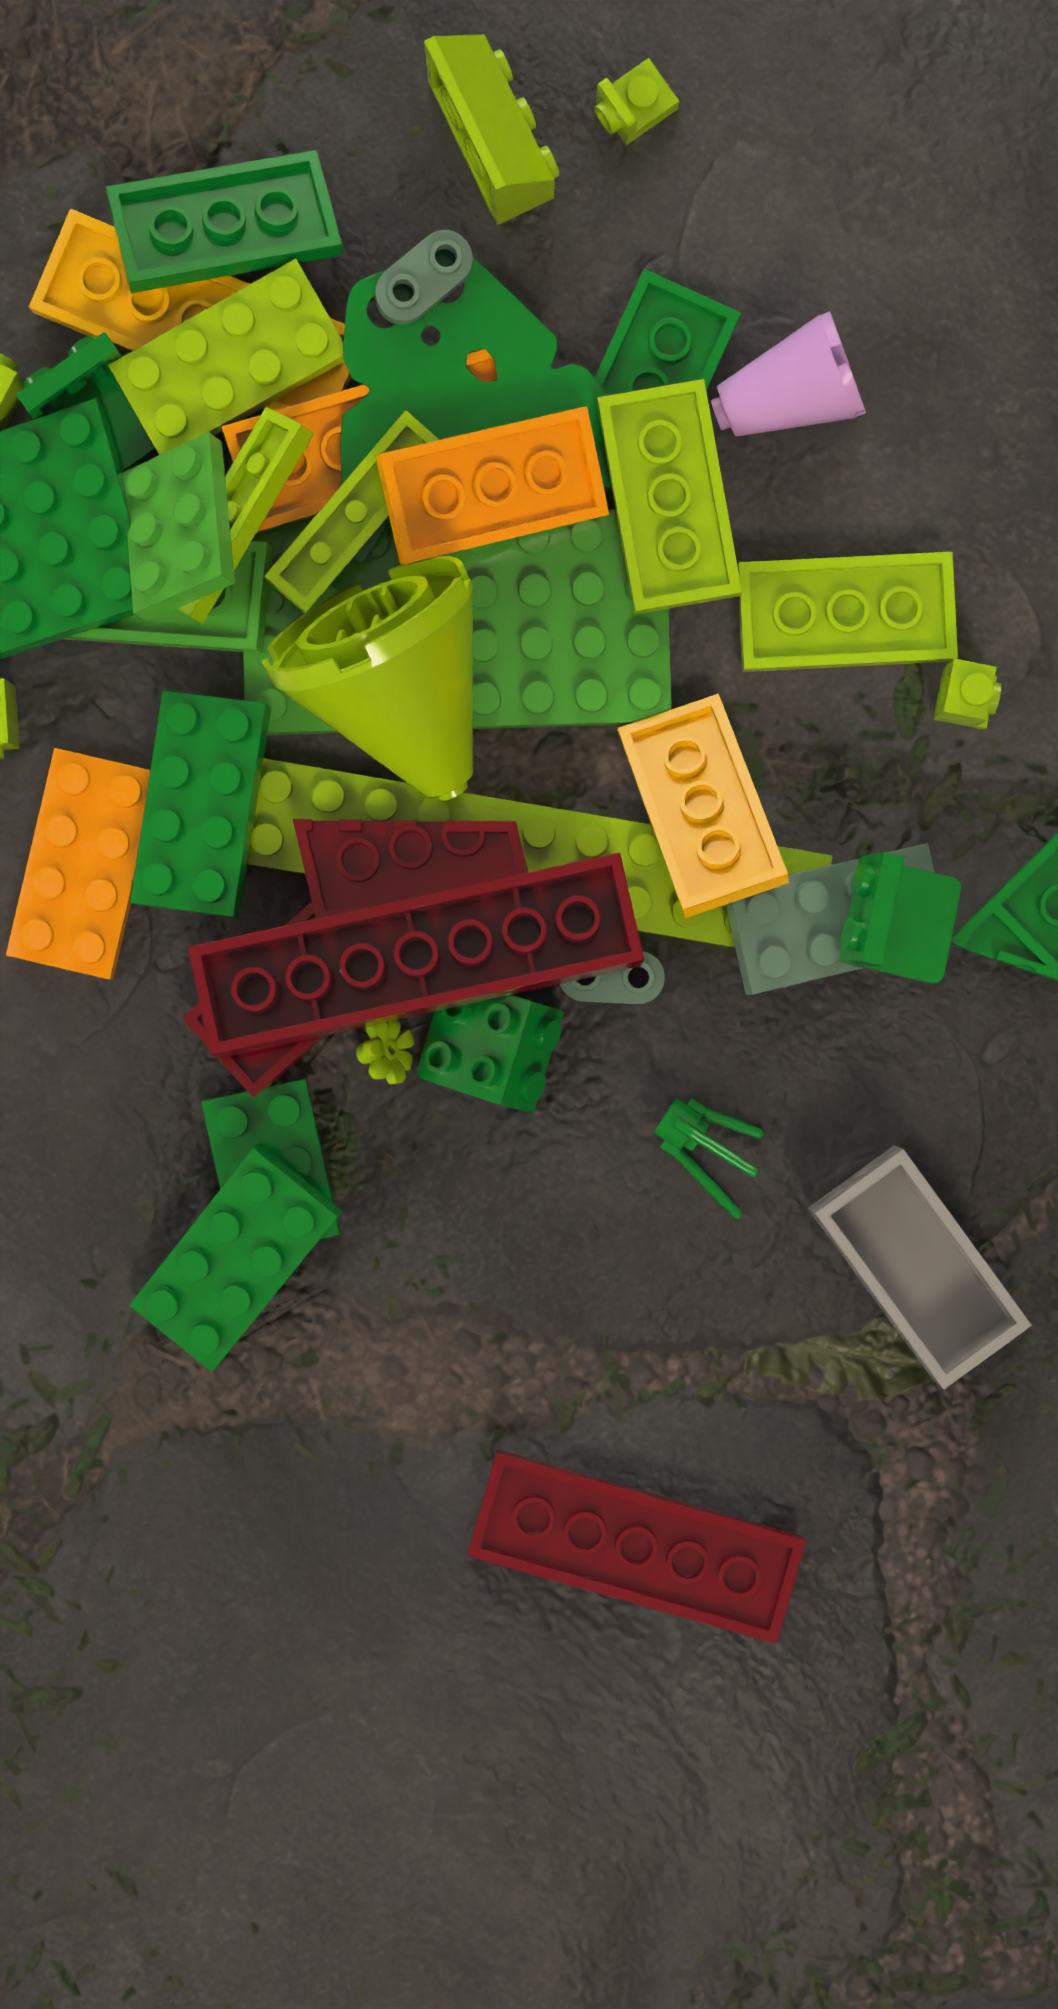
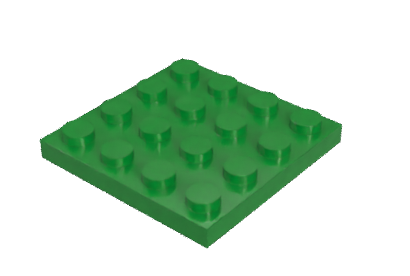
M97 398L0 431V659L135 615L133 614L127 538L131 522L123 473L104 404Z

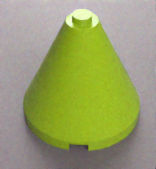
M437 556L391 568L388 570V573L392 580L364 590L361 583L358 582L326 599L309 610L307 614H303L291 623L270 643L267 649L274 662L271 665L269 659L266 658L262 660V664L274 686L426 797H438L439 800H449L467 789V781L473 775V584L461 560L451 556Z

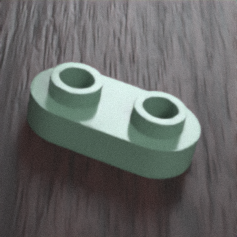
M439 230L428 235L380 276L375 290V302L381 315L395 324H411L420 319L459 287L468 277L472 266L473 257L468 242L454 231ZM441 249L450 250L455 256V263L452 266L443 267L437 263L435 254ZM398 284L410 286L413 290L412 299L406 302L397 300L393 295V288Z
M643 951L644 962L639 967L646 970L648 982L642 988H635L628 981V974L633 968L595 976L594 981L590 985L584 986L577 981L560 984V987L567 996L576 1001L644 1004L652 1001L659 995L664 986L665 974L659 960L652 954Z

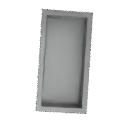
M893 1145L808 1207L814 1218L930 1377L942 1389H946L1032 1326L904 1149Z

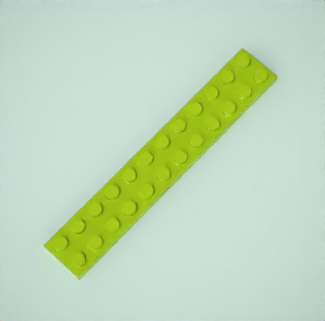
M263 759L247 865L305 874L293 819H312L313 821L416 820L417 822L516 821L528 872L620 852L639 932L735 948L726 905L688 918L684 917L651 824L464 792L449 800H439L438 797H426L405 782ZM777 846L788 874L832 864L833 855Z

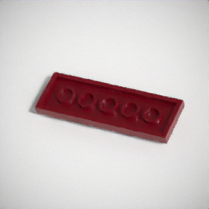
M497 1449L467 1556L777 1644L806 1540L801 1535Z

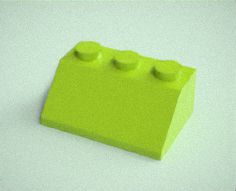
M485 34L433 36L425 40L428 83L496 225L498 226L554 199V178L559 176L556 161L547 145L539 148L531 130L536 128L534 116L524 97L518 100L514 97L508 82L513 80V75L502 50L498 49L493 52Z

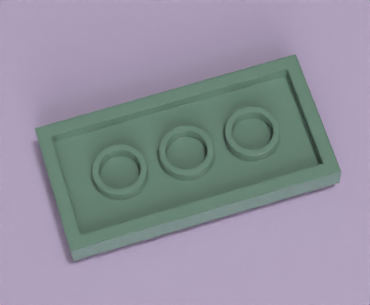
M928 843L886 852L904 857L903 865L934 872ZM859 858L788 874V884L726 904L746 995L762 993L862 969L861 967L838 962L841 951V932L848 917L852 897V878L859 863Z

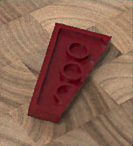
M293 819L316 919L528 873L516 821L417 822L416 820L313 821L312 819Z

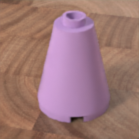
M830 311L816 316L717 385L720 397L711 400L721 430L731 427L735 437L854 419L866 413Z

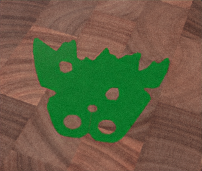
M441 249L435 254L437 263L443 267H449L455 263V256L450 250ZM474 258L468 277L464 281V290L460 298L451 303L439 302L420 319L411 324H395L389 328H381L374 325L368 318V302L375 296L377 282L385 271L360 280L351 289L345 315L343 359L353 380L366 385L370 391L357 405L347 410L342 417V484L405 410L441 440L587 406L593 437L599 443L603 441L597 409V397L609 396V394L584 367L569 364L557 369L551 368L557 351L555 335ZM398 284L393 288V295L399 301L406 302L412 299L413 291L406 284ZM427 326L436 327L440 332L441 338L436 345L429 346L422 340L421 333ZM479 349L487 350L495 361L496 381L490 383L482 382L467 369L466 361L470 352ZM389 517L354 557L356 562H364L388 524Z

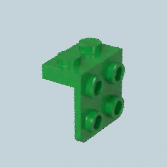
M105 332L96 338L94 336H87L79 340L69 349L68 358L52 369L50 367H43L32 373L23 384L25 388L16 393V396L33 419L94 398L100 400L105 407L122 473L131 469L156 451L147 432L108 366L122 356Z
M886 852L860 856L852 878V897L848 917L841 932V951L838 962L926 983L940 982L945 973L961 894V883L954 877L903 865L904 857Z
M512 995L435 1011L418 1065V1076L422 1080L501 1106L533 1113L536 1103L545 1089V1073L552 1050L558 1044L561 1036L560 1024L564 1011Z

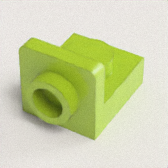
M649 58L614 83L605 78L597 84L595 113L604 129L611 135L617 132L626 146L678 110L679 107L678 98Z

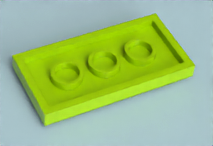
M294 259L108 366L158 454L161 455L208 432L213 436L220 433L222 426L243 420L343 363V340L297 259Z
M704 379L597 397V409L634 615L740 596L742 588Z
M953 552L739 562L737 565L742 594L738 596L742 672L951 662L954 658L958 659Z

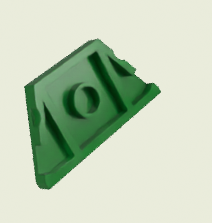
M1058 831L952 935L950 943L952 946L1058 981Z

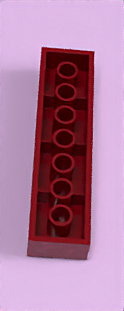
M620 852L188 947L210 1055L218 1059L642 966L644 962Z

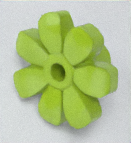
M399 1020L366 1026V1032L370 1040H366L358 1045L356 1054L359 1062L370 1064L368 1072L375 1080L386 1078L388 1084L402 1083L406 1078L405 1071L411 1069L413 1062L412 1055L405 1051V1049L414 1045L411 1031L409 1029L400 1030Z

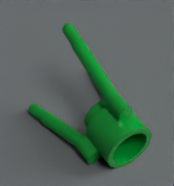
M676 1098L654 1131V1134L664 1140L660 1148L674 1156L733 1218L740 1219L742 1211L682 1147L692 1152L697 1144L750 1177H756L758 1169L705 1134L709 1125L702 1121L701 1118L758 1139L764 1136L763 1129L706 1108L693 1098L688 1105Z

